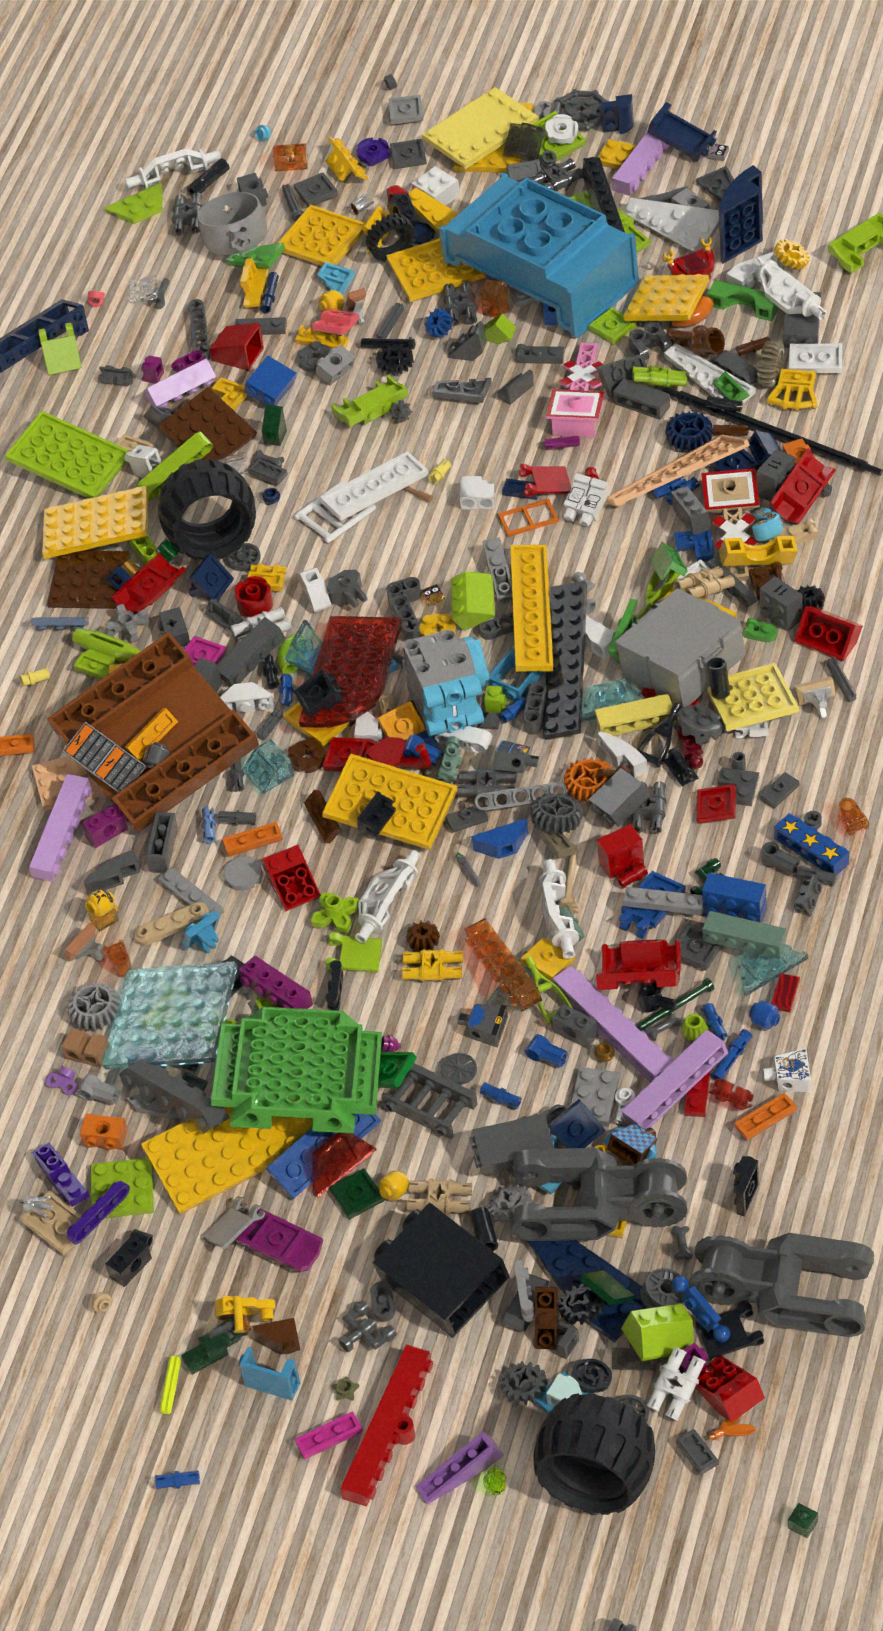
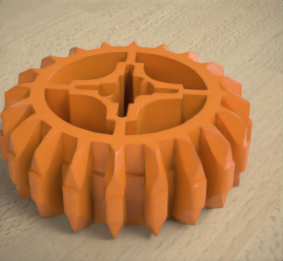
M584 757L583 761L576 760V764L571 763L570 768H566L564 785L567 788L568 795H571L573 800L578 798L579 803L585 800L588 804L589 799L611 778L598 776V769H612L611 765H607L606 761L601 762L600 758L594 760L591 757L586 760Z

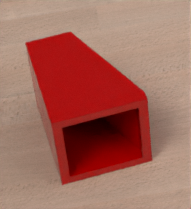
M260 323L225 326L223 331L219 333L216 341L210 346L209 351L212 361L249 371L264 349Z

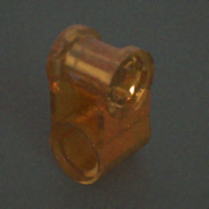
M851 798L840 800L838 817L848 834L852 836L861 829H869L868 819L856 802Z
M122 939L111 946H103L106 957L116 975L119 977L129 976L132 973V966Z

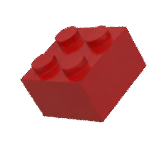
M632 824L597 839L599 864L609 879L621 876L623 873L630 871L633 866L637 867L641 863L644 864L643 841Z

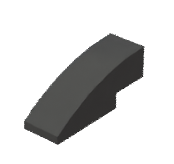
M134 850L110 859L92 872L84 880L87 895L98 889L107 890L124 884L123 878L140 873Z

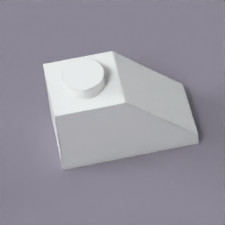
M358 706L355 738L372 739L379 742V740L383 739V729L379 727L378 720L362 706Z

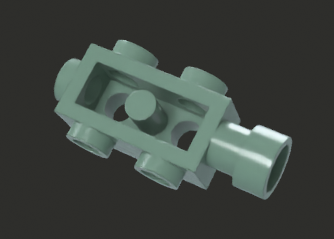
M449 736L446 738L445 751L439 765L436 780L451 784V781H456L459 772L456 771V768L459 769L463 759L460 757L462 749H459L461 741L457 737Z

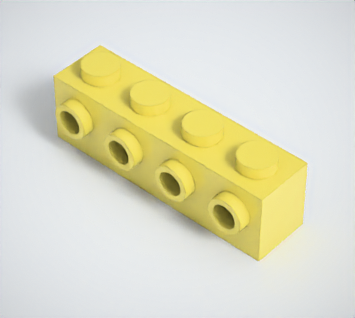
M669 694L596 709V724L599 732L615 736L658 726L671 713L672 703Z

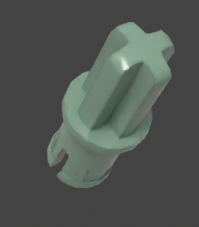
M568 906L561 907L559 909L560 916L573 919L574 930L579 934L578 942L584 938V933L578 925V919L574 918Z

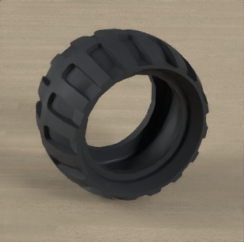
M197 459L189 464L179 466L178 470L168 476L166 484H163L158 503L159 521L170 543L181 553H185L188 557L196 560L197 558L204 559L209 553H212L216 558L223 559L234 551L237 552L241 549L243 543L247 542L250 538L256 520L255 499L245 478L232 466L220 463L215 459ZM209 496H222L232 500L230 508L225 514L213 521L196 524L182 519V515L187 507L199 499Z
M594 1393L572 1394L569 1398L562 1399L554 1406L538 1431L533 1455L534 1472L538 1476V1483L549 1492V1495L571 1508L574 1507L586 1513H601V1515H609L614 1512L620 1513L637 1500L650 1479L655 1461L654 1434L652 1427L648 1426L646 1419L627 1404L618 1402L614 1398L603 1397Z

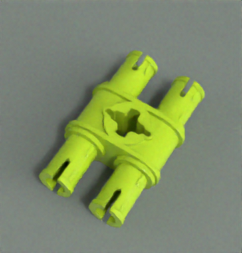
M652 365L648 368L635 366L632 368L633 382L648 383L650 386L655 385L658 387L666 386V388L670 387V385L686 387L687 376H685V371L670 370L668 367H653Z

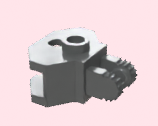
M356 569L343 570L329 579L326 588L332 604L345 603L356 608L359 606L356 599H360L362 602H366L368 599L361 590V577Z

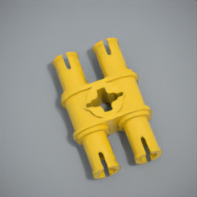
M441 948V950L423 949L421 952H403L404 965H421L415 968L403 967L402 978L403 980L420 979L422 982L429 980H440V982H443L445 979L452 978L462 979V966L445 967L444 965L446 963H463V950L445 951V949Z

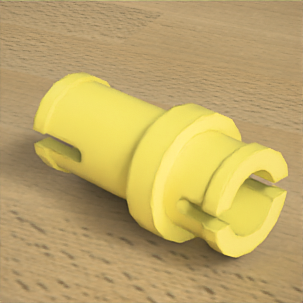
M443 459L436 468L431 470V474L428 476L429 481L433 482V484L441 481L444 478V474L451 468V463Z
M48 668L35 672L28 671L27 674L21 675L20 678L23 686L29 684L32 686L36 682L50 679Z

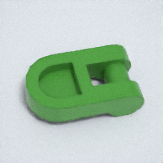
M754 618L747 619V627L742 632L743 637L762 642H772L777 638V628L774 625L759 622Z

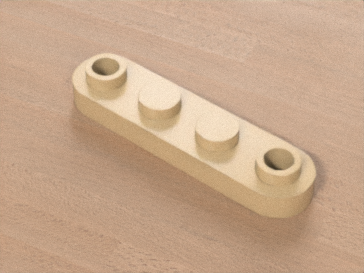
M196 902L140 926L135 931V938L140 945H150L185 930L192 923L196 925L201 921L200 918L209 912L206 904Z

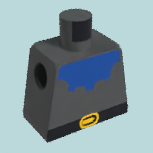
M475 1004L471 1015L460 1013L458 1024L467 1026L470 1039L498 1047L508 1019L507 1005Z

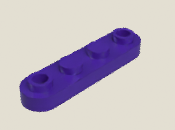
M123 1181L113 1183L110 1189L103 1196H100L96 1203L89 1210H86L75 1224L68 1228L67 1240L74 1245L82 1242L127 1197L130 1190L129 1185Z

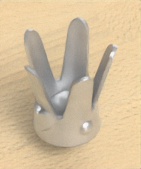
M363 193L357 201L350 204L352 208L350 212L353 211L358 215L363 210L373 208V206H368L374 204V201L368 202L365 200L369 193Z
M27 1195L24 1202H21L24 1211L35 1212L47 1218L48 1215L42 1209L53 1208L51 1204L45 1203L52 1196L37 1197Z

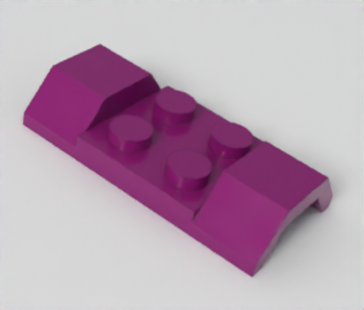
M261 1208L257 1210V1214L259 1211H264L265 1216L260 1220L253 1221L235 1239L249 1246V1249L283 1266L287 1265L300 1272L310 1269L320 1255L323 1238Z

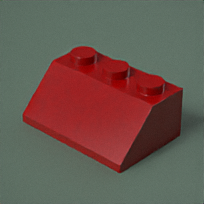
M806 606L794 642L844 661L857 644L863 625L817 607Z

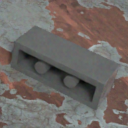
M625 378L622 379L613 391L614 404L661 420L670 408V394Z
M688 486L672 491L674 511L691 533L696 535L710 530L708 511Z
M156 812L146 854L149 871L166 872L169 870L178 829L175 813Z

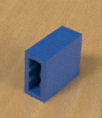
M267 356L246 381L244 393L258 400L264 406L266 404L276 406L294 384L297 372Z

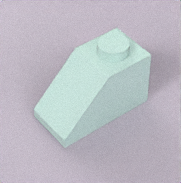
M559 1373L546 1393L548 1405L554 1407L562 1399L569 1398L572 1394L579 1393L582 1395L578 1382L571 1376H564Z

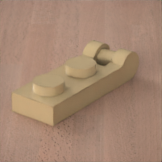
M808 519L804 523L784 528L777 536H794L795 542L798 544L818 538L819 532L815 528L814 521Z

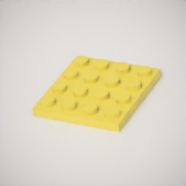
M776 663L728 675L730 695L724 699L714 698L711 694V687H708L706 690L716 712L721 716L726 731L736 730L799 712V706Z

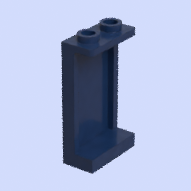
M665 102L650 121L647 133L699 161L702 156H706L709 147H713L715 144L717 131L713 130L709 134L671 113L672 105Z

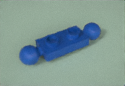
M675 1277L672 1281V1287L676 1292L684 1294L681 1300L685 1307L692 1312L699 1324L707 1332L713 1329V1336L716 1341L726 1342L730 1338V1330L728 1327L719 1324L722 1318L695 1286L689 1288V1281L686 1277Z

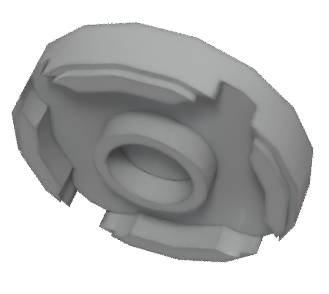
M246 856L231 860L224 870L226 883L232 886L233 889L241 891L255 887V884L261 881L263 875L261 864L256 859Z

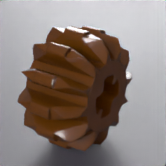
M420 920L419 924L413 922L412 927H408L406 939L409 947L415 949L416 952L423 949L433 950L434 946H438L440 934L435 924H431L429 920L426 923Z

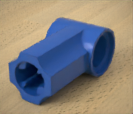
M410 735L405 743L403 755L405 757H420L419 752H416L415 748L418 744L424 743V740L417 735ZM424 743L432 766L435 767L442 751Z
M540 1034L534 1036L524 1051L527 1057L533 1061L541 1059L559 1068L563 1067L568 1056V1051L550 1044L549 1040Z

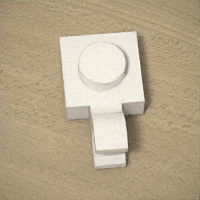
M767 721L738 728L736 730L741 731H735V736L738 739L745 737L747 734L750 737L769 736Z

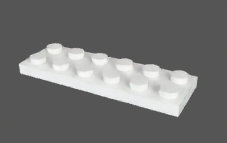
M407 451L322 495L320 502L342 521L428 476V470Z

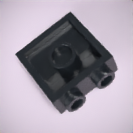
M324 669L293 691L309 718L324 707L329 711L344 700L341 696L344 693L338 684L335 685L337 682L336 678L332 673L328 674Z
M742 1156L740 1162H737L733 1169V1174L735 1175L733 1193L736 1194L734 1205H736L737 1214L744 1217L759 1186L758 1160L750 1156Z

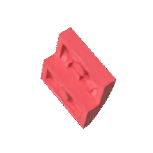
M328 309L321 312L320 320L312 323V330L343 335L354 326L359 319V314Z

